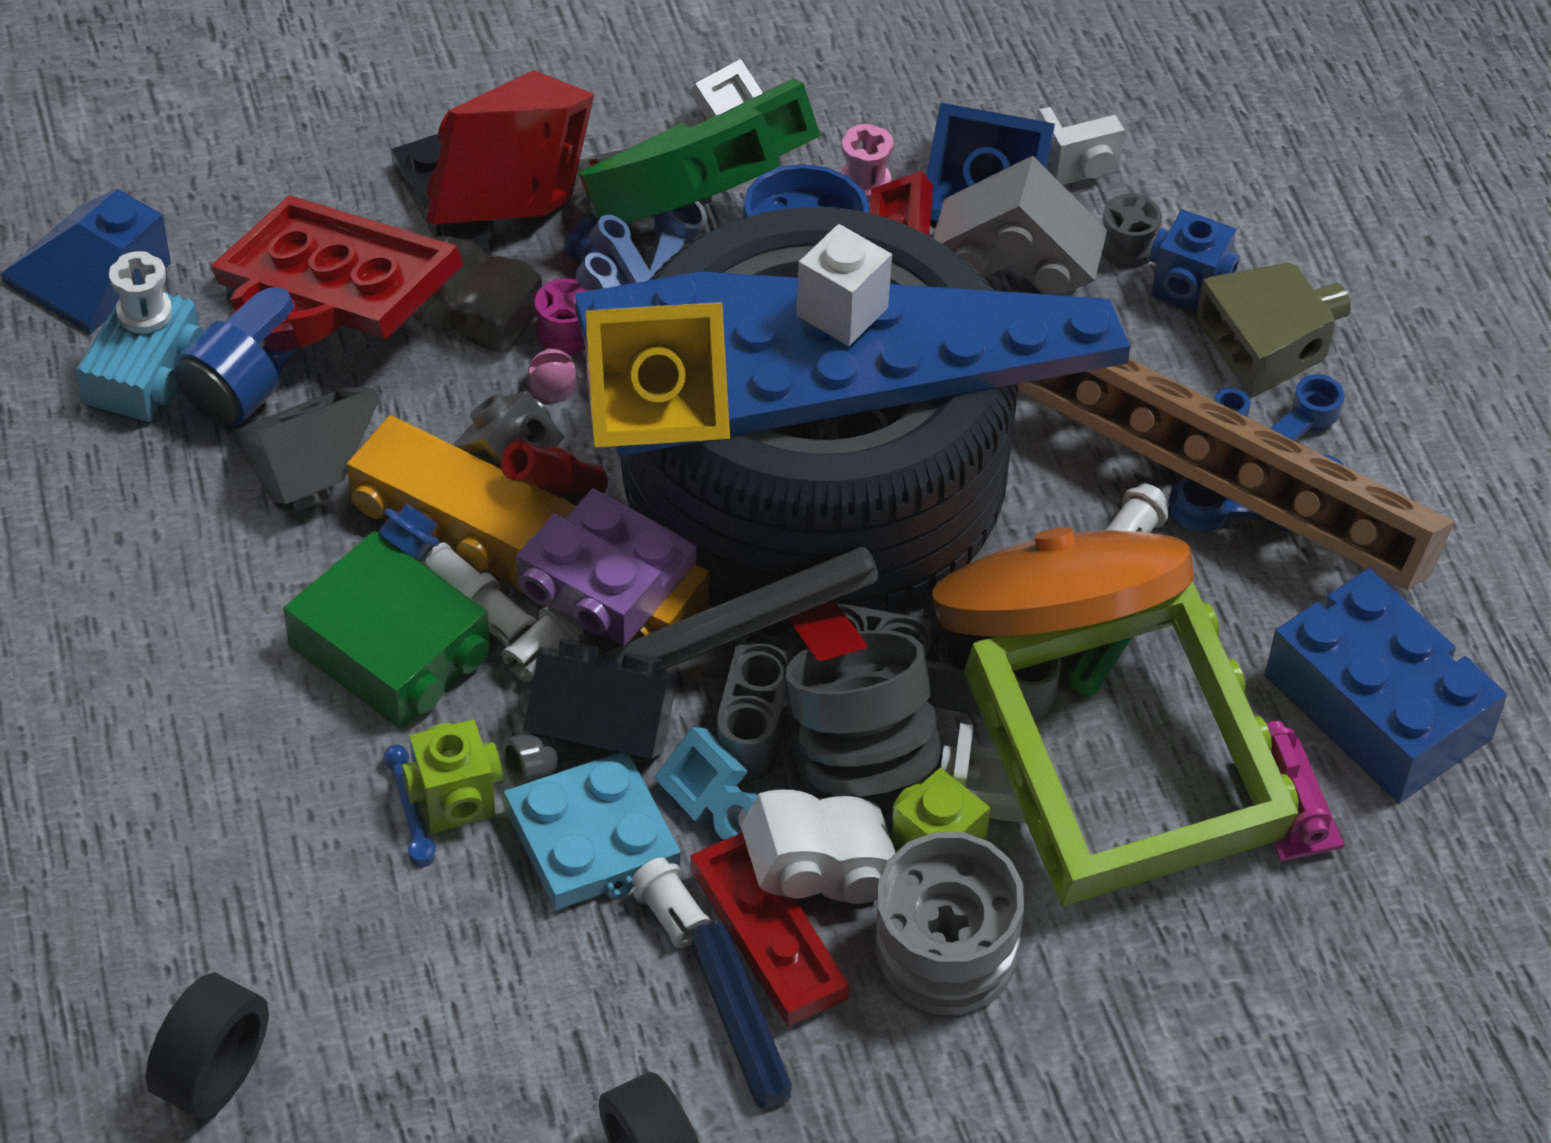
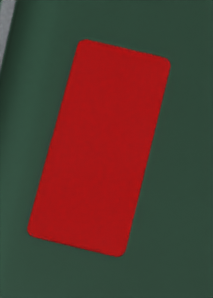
M835 600L788 619L817 661L829 660L867 648L866 642Z

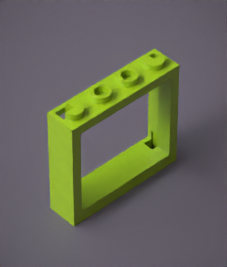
M1193 581L1176 596L1148 609L1117 619L1047 633L996 636L973 643L963 673L1061 907L1282 840L1298 814V796L1295 786L1288 775L1280 773L1271 754L1272 742L1269 729L1262 717L1259 715L1254 716L1245 697V680L1242 670L1235 659H1228L1219 640V624L1216 613L1208 602H1202ZM1173 626L1254 806L1091 855L1013 671Z

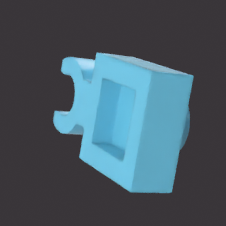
M691 727L654 777L695 822H710L713 819L715 830L723 840L742 833L738 821L739 814L743 808L748 813L758 796L754 793H743L737 787L748 771L706 728Z

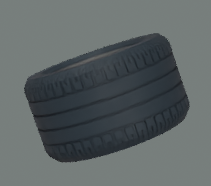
M832 207L780 209L756 214L726 224L684 246L679 252L672 255L669 260L665 261L662 267L649 279L654 280L700 271L798 278L799 261L831 230L840 224L892 254L890 284L994 291L990 288L989 283L983 279L982 275L971 264L967 263L964 258L925 233L901 222L876 214ZM1019 384L730 436V439L707 440L621 456V469L626 499L629 508L699 545L696 551V565L710 572V597L717 598L722 603L855 548L865 547L875 561L878 580L875 584L836 599L835 602L892 612V610L901 609L904 605H911L916 600L925 598L927 594H932L934 586L940 580L972 561L992 532L1001 512L1007 487Z

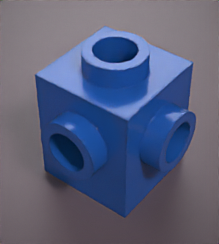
M1181 209L1170 230L1161 228L1153 242L1149 261L1156 263L1157 266L1151 296L1197 312L1203 279L1237 272L1240 255L1232 253L1237 228Z

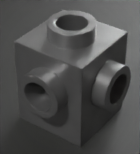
M526 390L503 398L499 394H494L482 401L469 416L473 423L453 446L502 469L501 458L503 452L514 441H522L523 444L525 441L535 447L546 449L548 447H557L565 436L552 422L547 408L541 402L534 399Z

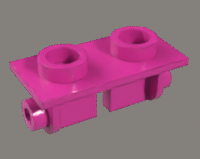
M1281 721L1266 723L1272 742L1271 754L1280 773L1288 775L1292 780L1298 796V814L1285 837L1272 843L1279 861L1282 862L1344 848L1343 840L1299 737H1296L1294 731L1291 728L1285 727Z

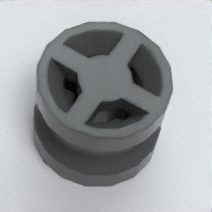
M1130 193L1113 197L1106 204L1103 212L1102 221L1107 229L1102 255L1114 265L1125 268H1135L1148 264L1150 262L1149 256L1153 242L1161 226V209L1153 200L1143 195Z

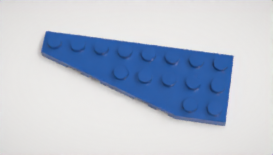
M700 271L574 293L575 312L585 346V310L722 302L730 436L1128 364L1131 347L1111 299L890 284L888 309L848 346L796 316L798 278ZM701 441L615 447L619 457Z

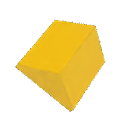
M722 302L585 310L587 377L594 447L730 439Z

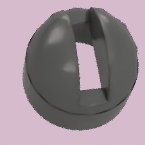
M523 733L506 738L503 741V763L507 775L515 787L550 776L557 768V752L551 747V742L546 736L535 733Z

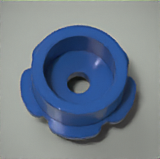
M405 504L399 514L393 509L385 510L384 514L388 516V519L380 529L379 534L407 554L422 561L431 546L439 545V540L432 535L437 527V523L417 509Z

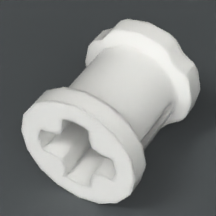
M144 251L130 252L119 257L117 262L110 267L109 279L113 289L119 293L120 297L116 305V315L120 325L126 330L138 334L151 333L161 329L172 317L171 301L162 289V285L166 280V270L162 260ZM135 269L140 270L142 280L141 285H136L134 277ZM140 300H146L147 316L142 315Z

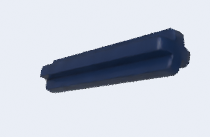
M717 921L707 926H699L692 932V948L754 1102L761 1109L782 1105L791 1098L792 1084L726 925Z

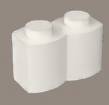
M767 791L758 794L741 824L759 887L768 893L798 899L822 893L830 899L853 904H864L877 900L878 881L888 860L895 854L880 806L870 800L859 797L838 796L819 800L815 796L801 791Z

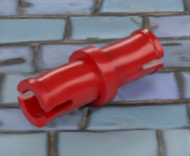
M514 441L504 450L501 458L502 472L507 479L537 486L560 498L567 495L581 501L592 488L605 494L608 487L607 473L602 466L577 460L572 452L560 447L542 449L525 441L524 444L522 441Z

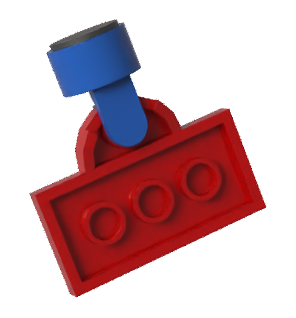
M288 195L210 266L219 285L236 290L230 299L235 313L226 322H213L175 357L174 374L176 381L191 404L207 418L222 425L239 426L276 392L279 387L278 376L287 361L299 348L326 338L342 325L387 339L464 265L458 248L453 244ZM264 339L265 344L260 347L259 343Z

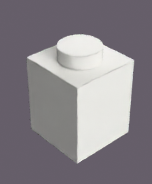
M838 224L799 261L796 316L850 346L888 309L892 254Z

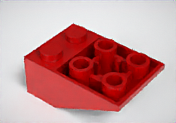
M532 70L448 110L438 129L437 139L439 144H441L437 168L431 174L427 184L426 194L430 199L426 221L432 224L544 216L571 201L594 94Z

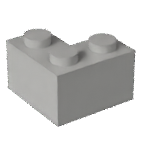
M1031 156L944 199L933 238L964 258L983 278L1013 265L1042 294L1062 296L1095 281L1107 229L1034 156Z

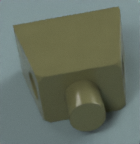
M1283 263L1203 279L1196 321L1252 398L1322 362L1329 352L1335 320L1347 317L1351 311V304L1347 291L1340 283L1336 282L1314 289L1297 265Z

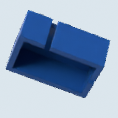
M1368 568L1328 594L1325 607L1316 602L1276 628L1264 674L1398 804L1491 741L1508 695L1466 655L1455 661L1453 656L1456 646L1371 568Z

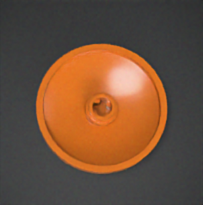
M1062 527L1039 532L1034 536L1035 540L993 552L952 572L934 586L932 598L938 624L949 631L977 636L1030 635L1093 625L1148 609L1185 590L1192 583L1195 574L1190 547L1181 539L1161 534L1121 530L1073 533L1072 528Z

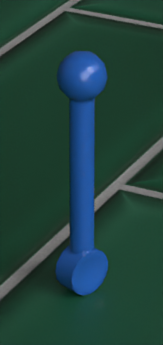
M392 745L384 752L383 761L389 769L393 770L412 842L408 847L409 859L415 866L426 867L431 865L436 858L435 845L432 840L425 838L416 803H410L406 792L401 764L409 762V753L401 745Z

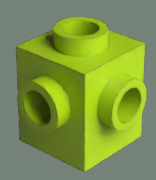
M475 719L456 724L442 723L426 731L409 735L412 762L401 764L403 780L410 803L421 801L431 834L495 817L493 783L503 781L501 762L495 743H482Z

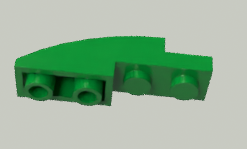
M793 78L692 128L680 123L579 172V176L596 222L604 215H613L628 223L697 202L750 181L780 167L777 157L820 137L821 134L804 83Z

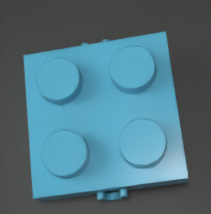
M619 752L504 791L503 807L554 910L607 893L611 899H618L627 895L633 888L632 878L634 874L653 859L662 857L669 864H677L680 867L681 851L628 753ZM621 881L623 886L615 889L613 884Z

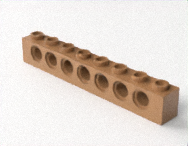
M1130 358L1128 364L1019 383V392L1365 569L1371 568L1378 576L1406 590L1430 578L1455 524V521Z

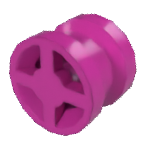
M567 278L556 279L544 284L537 291L534 299L536 317L538 318L536 321V335L538 342L544 349H557L568 355L586 350L575 312L574 293L587 290L582 288L577 280Z

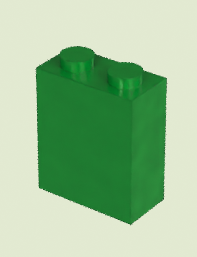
M375 530L283 607L289 647L399 729H402L419 713L429 712L439 702L444 690L462 674H469L475 671L483 663L490 650L488 611L409 554L389 542Z

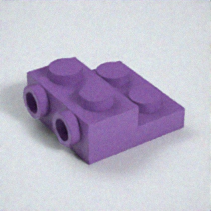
M592 488L566 518L554 513L517 553L518 588L522 589L534 602L544 606L550 605L574 618L589 633L598 636L604 635L625 646L696 565V551L699 545Z

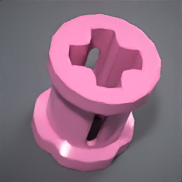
M860 124L849 128L846 135L842 138L841 149L846 158V165L842 168L841 174L848 176L864 191L867 201H870L871 188L891 182L890 171L886 168V164L893 152L894 142L891 134L886 129L872 124ZM860 141H862V149H858ZM871 176H875V182L871 185Z

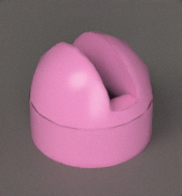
M549 348L539 352L531 359L528 368V387L535 398L543 402L556 403L572 396L577 387L576 367L568 354L561 350Z

